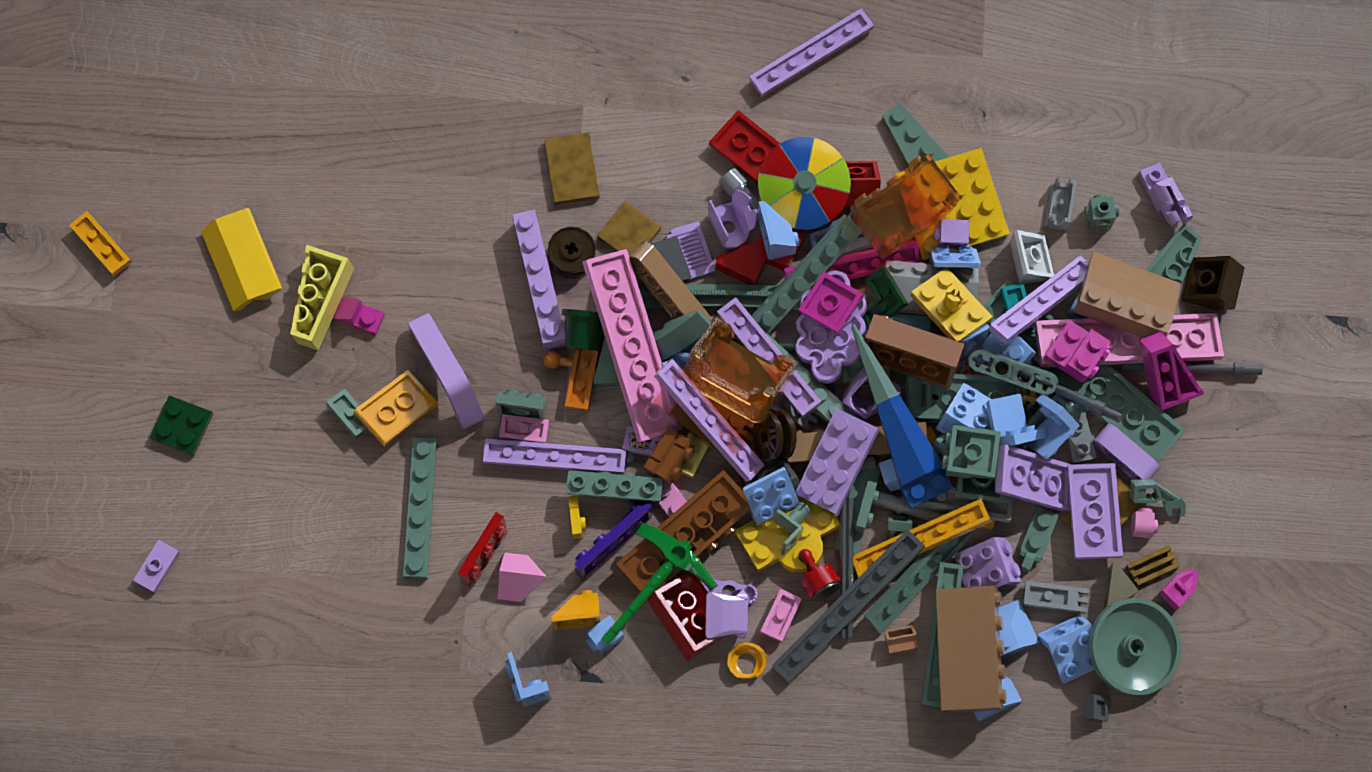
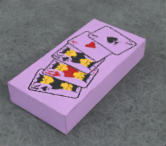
M627 426L622 449L650 457L663 435L638 442L634 428Z

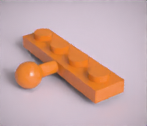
M575 349L574 358L561 357L556 351H549L544 355V365L549 369H556L559 366L572 367L565 409L589 412L599 350L597 352Z

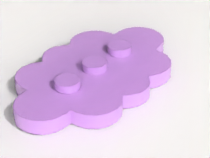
M830 271L827 273L851 287L849 278L843 272ZM812 289L806 291L802 295L800 300V306L802 305V303L804 302V300L806 299V297ZM864 297L839 335L803 314L797 319L796 329L800 337L795 345L796 353L800 360L811 364L812 374L820 383L829 384L835 382L841 376L843 366L853 365L861 358L851 326L854 324L862 337H864L866 324L862 317L867 309Z

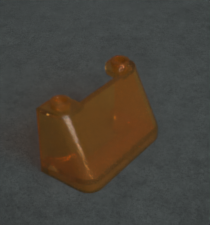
M716 317L691 349L683 372L707 397L754 423H762L769 415L795 372L798 362L785 355L776 356L773 362L764 359L732 341L734 336L733 328L727 322Z

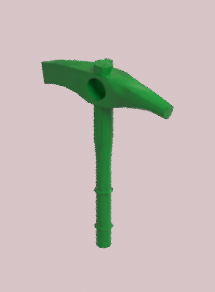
M645 523L640 525L635 535L653 543L662 552L666 561L651 577L633 602L626 607L627 609L616 622L609 627L610 629L601 638L605 643L609 645L616 635H619L618 633L633 615H636L635 613L660 587L675 568L695 576L705 584L710 592L718 586L701 561L691 551L693 547L688 541L683 540L680 542L654 526Z

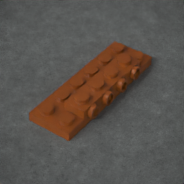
M723 470L659 525L657 529L669 534L680 542L683 540L688 541L693 547L691 551L699 559V556L705 551L708 554L711 553L719 545L716 541L722 536L728 538L736 531L734 526L751 509L744 492ZM643 539L620 559L616 565L641 592L666 559L653 543ZM675 568L658 589L681 577L682 570Z

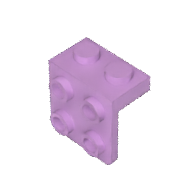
M993 537L955 554L956 564L964 565L962 581L965 587L994 586L999 588L1004 585H1016L1021 582L1020 568L1014 562L1011 555L1012 547L1005 538Z

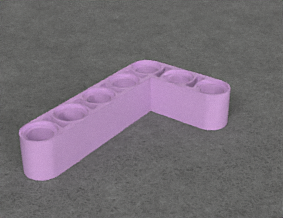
M426 313L408 322L414 338L443 386L463 430L485 420L466 375L430 314Z

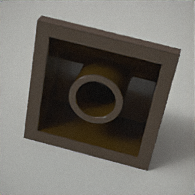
M1231 256L1193 257L1181 300L1213 310L1235 309L1245 267Z

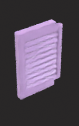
M699 221L671 229V234L665 236L666 239L678 237L692 277L687 279V281L716 272Z

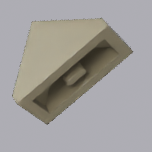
M1112 563L1109 567L1104 609L1116 601L1129 599L1138 592V589L1118 563Z

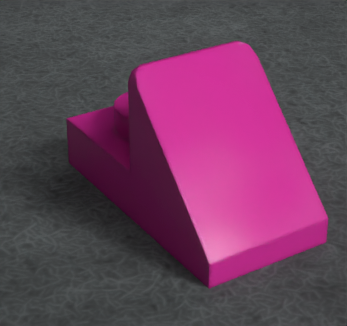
M342 298L333 320L376 336L385 314L382 311L363 305L361 299Z

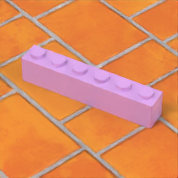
M531 210L513 214L516 235L544 352L566 347L565 332L536 212Z

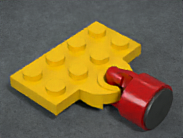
M798 495V501L804 503L802 508L807 505L811 513L799 524L803 527L801 539L785 556L781 554L782 546L791 534L774 522V517L759 525L753 520L736 529L735 535L758 572L778 561L785 569L792 573L802 572L804 577L801 579L800 584L810 600L815 602L829 597L840 588L841 580L831 564L821 566L818 564L823 557V542L821 538L840 528V522L833 512ZM795 507L785 511L784 513L786 515H789Z

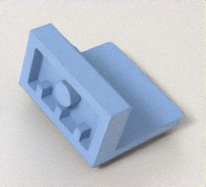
M938 245L936 248H930L929 264H933L934 267L980 268L981 262L977 250L971 246L950 248L946 245Z
M963 383L936 429L943 434L951 432L953 425L991 430L986 401L992 399Z
M1021 394L986 401L991 430L1001 431L999 445L1011 446L1047 437L1045 428L1036 429L1035 425L1027 426Z
M1041 394L1036 401L1042 407L1040 412L1047 419L1037 429L1045 428L1047 437L1025 442V444L1045 459H1048L1058 451V448L1066 439L1073 436L1075 430L1080 425L1061 405Z
M784 467L742 489L751 509L749 513L757 525L775 517V512L778 509L785 512L799 503L787 470Z
M1080 614L1038 634L1040 642L1049 649L1063 684L1095 670L1089 654V637L1092 625Z
M512 652L507 653L509 660L504 662L509 678H515L516 683L511 684L516 701H522L523 707L551 699L547 681L535 680L529 682L526 688L522 687Z

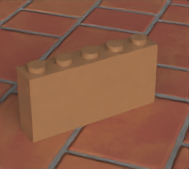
M994 586L936 589L941 711L945 713L1003 710V704L1007 703L1006 689H1002V679L1006 678L1005 665H1001V655H1004V642L1000 640V631L1003 630V618L999 616L998 607L1002 606L1001 592H997V588Z

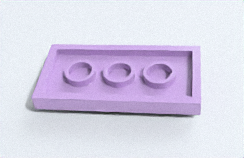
M836 408L795 493L838 515L880 429Z
M999 445L995 492L1058 511H1070L1067 466L1071 464L1051 458L1045 459L1041 455L1009 445Z
M1115 463L1068 465L1067 480L1074 560L1122 558L1123 549Z

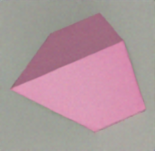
M504 552L499 570L497 599L521 603L547 576L528 555Z

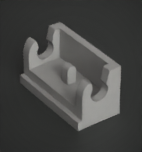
M1057 178L1054 184L1051 183L1044 227L1067 231L1071 222L1077 180L1070 179L1068 183H1062L1061 178Z

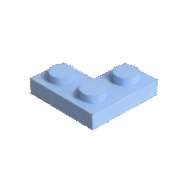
M991 333L978 348L1025 364L1036 354L1019 335L1007 344H1004ZM981 354L978 357H974L980 365L982 363L989 364L987 369L991 370L994 358L991 357V361L988 362L983 360V355Z

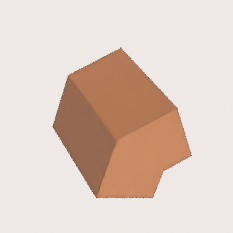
M914 625L884 630L888 656L918 650L919 646Z

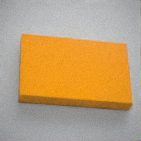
M407 370L354 410V414L385 447L438 406V402L413 374Z

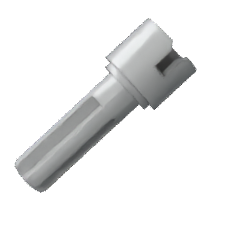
M736 168L731 169L719 180L720 185L729 196H732L735 190L751 197L749 207L751 210L757 209L758 216L759 202L746 188V179Z

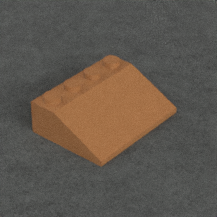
M1093 251L1073 312L1142 338L1162 332L1166 337L1175 314L1180 283Z

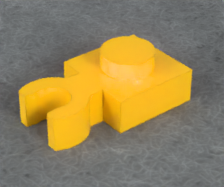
M578 495L568 496L573 540L583 539L582 531H586L585 517H580Z

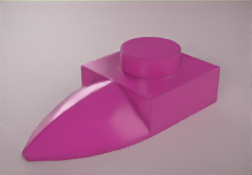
M1186 570L1179 573L1158 594L1176 611L1196 589L1198 571Z

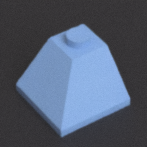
M760 201L757 218L768 260L795 254L796 246H799L797 232H793L791 225L767 203Z
M1020 599L998 608L999 616L1003 618V630L1000 631V640L1004 642V655H1001V659L1039 644Z

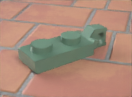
M1039 506L1036 507L1019 550V555L1024 557L1020 570L1029 573L1033 562L1039 563L1043 558L1059 517L1058 514Z

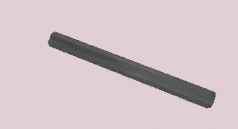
M846 497L840 510V596L853 584L854 500L851 497ZM853 620L839 633L841 639L853 638Z

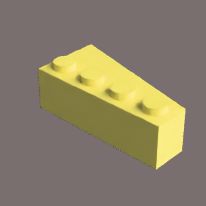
M306 245L305 263H303L301 271L302 280L298 288V302L295 306L290 334L297 344L319 350L354 271V267L346 257Z

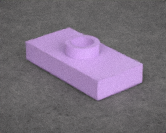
M158 540L133 581L155 593L180 552Z

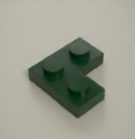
M881 266L865 279L876 298L867 305L866 312L862 317L868 329L874 314L893 318L909 304L887 267Z

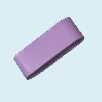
M1107 424L1093 440L1094 446L1133 480L1151 479L1160 469L1159 464L1112 424Z

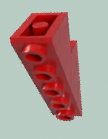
M792 229L793 232H797L799 246H796V253L793 255L768 260L761 234L756 238V241L750 244L745 242L739 245L735 251L729 254L725 252L715 258V270L748 285H756L766 264L783 272V269L791 267L807 235V230Z

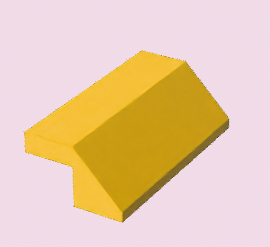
M249 208L217 218L201 230L233 311H241L254 300H268L282 289Z

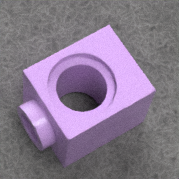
M941 219L938 226H935L934 239L938 240V245L949 247L967 246L969 243V220Z

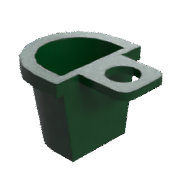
M562 309L561 315L565 316L566 348L598 352L604 332L598 312Z

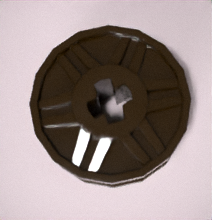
M568 226L559 229L548 242L547 252L550 266L558 275L564 278L575 279L586 275L582 262L596 258V245L593 237L586 230L579 227ZM571 250H575V252H573V255H569L568 253H570Z
M786 411L761 412L756 417L753 426V442L756 452L764 461L787 460L795 451L797 442L796 428L793 419Z

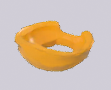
M746 642L733 647L727 658L729 671L735 677L742 679L759 677L766 668L767 658L762 648L756 644ZM743 654H750L756 660V666L751 674H743L737 665L738 658Z

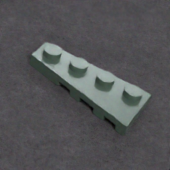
M900 102L882 116L886 128L894 143L897 144L901 156L909 169L949 158L944 150Z
M1184 223L1148 266L1146 271L1179 282L1181 285L1202 237Z

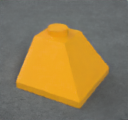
M584 590L578 592L579 595L571 597L551 616L553 630L592 627L601 622L598 593H593L592 590Z

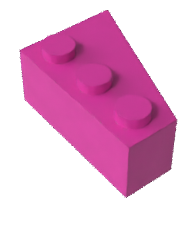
M1162 332L1140 340L1150 398L1161 410L1168 409L1204 394L1174 345Z

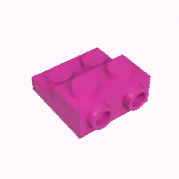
M1069 320L1044 356V359L1083 384L1087 377L1093 379L1100 368L1096 364L1099 360L1104 362L1111 352V349L1108 348L1111 341L1091 329L1088 332Z

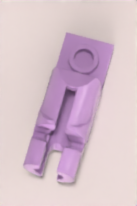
M1161 163L1139 171L1138 175L1157 213L1162 212L1172 228H1176L1180 220L1184 224L1193 218L1172 177H1167Z

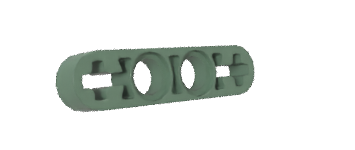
M977 349L969 356V365L975 371L1029 390L1048 395L1054 392L1058 386V379L1055 374L991 351ZM981 354L983 355V360L988 362L991 361V357L994 358L991 370L987 369L989 364L986 363L978 366L977 360L974 357H978ZM998 362L1007 363L1009 369L1006 374L997 372L996 364ZM1022 369L1028 370L1031 374V379L1027 382L1021 381L1018 377V372ZM1036 373L1040 374L1037 378L1039 380H1045L1046 378H1050V383L1053 384V386H1049L1048 389L1043 388L1044 384L1038 381L1036 382L1035 386L1032 385L1033 381L1035 380Z

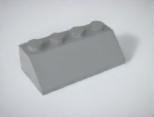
M886 260L885 267H887L909 303L899 313L927 315L910 296L911 291L946 267H934L933 264ZM947 267L977 299L979 286L978 268Z

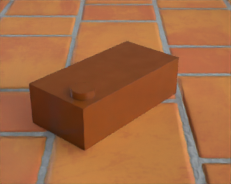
M876 314L873 315L865 337L867 345L882 367L950 389L963 351V343L894 321L888 316Z

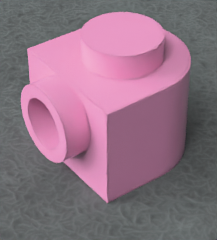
M1139 508L1138 511L1131 515L1130 530L1132 537L1152 538L1153 534H1157L1158 520H1155V513H1152V509Z

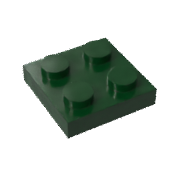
M169 395L150 435V439L195 456L211 421L213 412Z

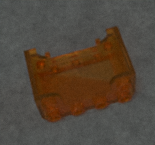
M929 154L923 158L920 156L914 158L909 163L910 166L904 170V175L901 177L896 175L886 183L887 186L882 190L877 188L868 196L865 193L854 201L855 204L850 207V218L862 230L863 235L881 259L888 257L945 217L962 199Z

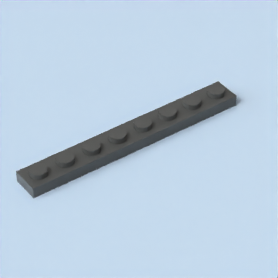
M907 529L772 665L773 668L790 683L920 553L925 545Z

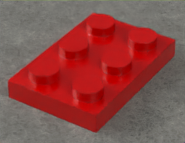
M739 110L709 141L710 147L757 184L763 161L777 145L781 144Z
M497 512L494 513L458 571L461 582L470 587L472 582L476 583L483 572L480 570L485 562H490L495 553L493 548L497 542L501 543L508 532L503 515Z

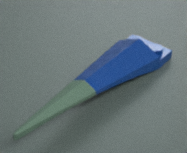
M852 324L851 329L877 407L899 488L909 509L952 490L953 486L949 477L946 476L945 469H942L940 458L861 333Z

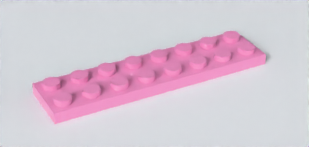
M627 249L583 261L582 263L637 441L642 442L664 435L667 428L674 431L682 429V426L667 414L674 404L672 396L654 377L663 365Z
M1217 313L1174 315L1166 338L1174 345L1183 361L1222 360L1224 352ZM1091 318L1036 321L1034 324L1040 368L1056 367L1045 360L1044 356L1069 320L1084 330L1090 332L1092 329L1111 341L1108 346L1111 352L1104 362L1099 360L1096 365L1144 363L1140 346L1142 337Z

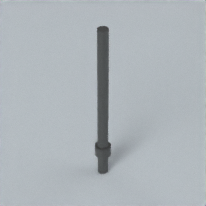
M1000 361L997 364L1006 370L1009 369L1005 362ZM1022 369L1018 372L1019 376L1027 380L1031 379V374L1028 370ZM1036 373L1034 383L1037 381L1041 382L1046 389L1049 386H1053L1047 378L1045 380L1037 379L1039 374ZM1058 384L1054 391L1069 400L1091 409L1093 414L1100 417L1105 416L1118 423L1122 420L1123 414L1109 408L1104 402L1089 399Z
M1144 363L1121 364V370L1145 371ZM1185 363L1190 373L1233 374L1235 377H1243L1244 375H1262L1263 371L1262 366L1244 365V363H1233V365Z

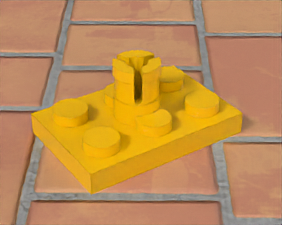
M947 267L911 291L910 296L945 335L949 339L960 343L991 322L993 318Z

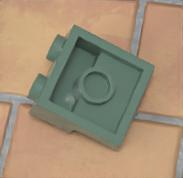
M507 389L506 392L500 391V394H497L496 407L500 416L506 414L545 419L547 397H543L540 393L531 392L529 395L520 394L517 390Z
M953 425L951 432L946 433L945 446H949L948 455L944 454L942 469H946V476L967 479L971 476L994 480L1001 431Z

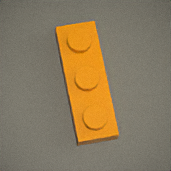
M88 211L69 225L113 276H116L132 263L130 258Z

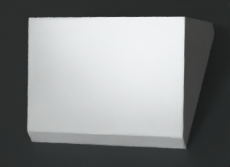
M1019 230L1014 231L1010 240V247L1019 284L1047 281L1053 277L1054 272L1045 235Z

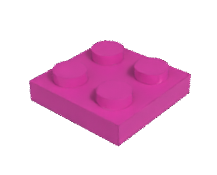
M823 271L798 310L799 313L839 335L864 295Z

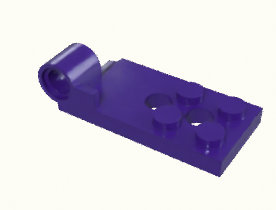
M629 500L631 511L622 518V521L608 534L598 536L593 542L594 546L589 551L585 549L575 558L576 562L574 563L575 571L582 580L630 538L642 523H646L652 518L653 502L647 501L646 505L637 507L634 504L635 500Z

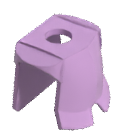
M739 190L734 191L732 203L714 207L712 201H708V219L722 247L728 250L736 249L739 245L747 242L750 231L755 228L757 223V209L751 210L749 207L751 197ZM732 222L735 230L732 233H727L723 223Z
M864 367L857 373L844 391L843 403L858 416L867 419L878 413L874 398L864 400L855 394L857 389L867 379ZM891 381L898 394H901V387Z
M740 588L727 594L707 590L706 637L714 638L734 634L738 638L743 639L748 632V597L745 591Z

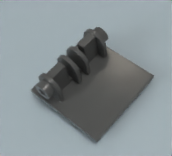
M677 236L651 243L682 281L692 278Z

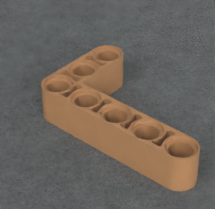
M647 242L627 250L635 276H639L672 319L699 309L710 320L713 327L699 338L706 340L716 329L714 320L658 250Z

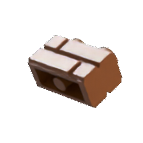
M667 428L643 468L651 477L662 478L664 484L671 486L673 481L676 482L681 477L683 471L681 468L685 462H689L693 458L695 446L689 438Z

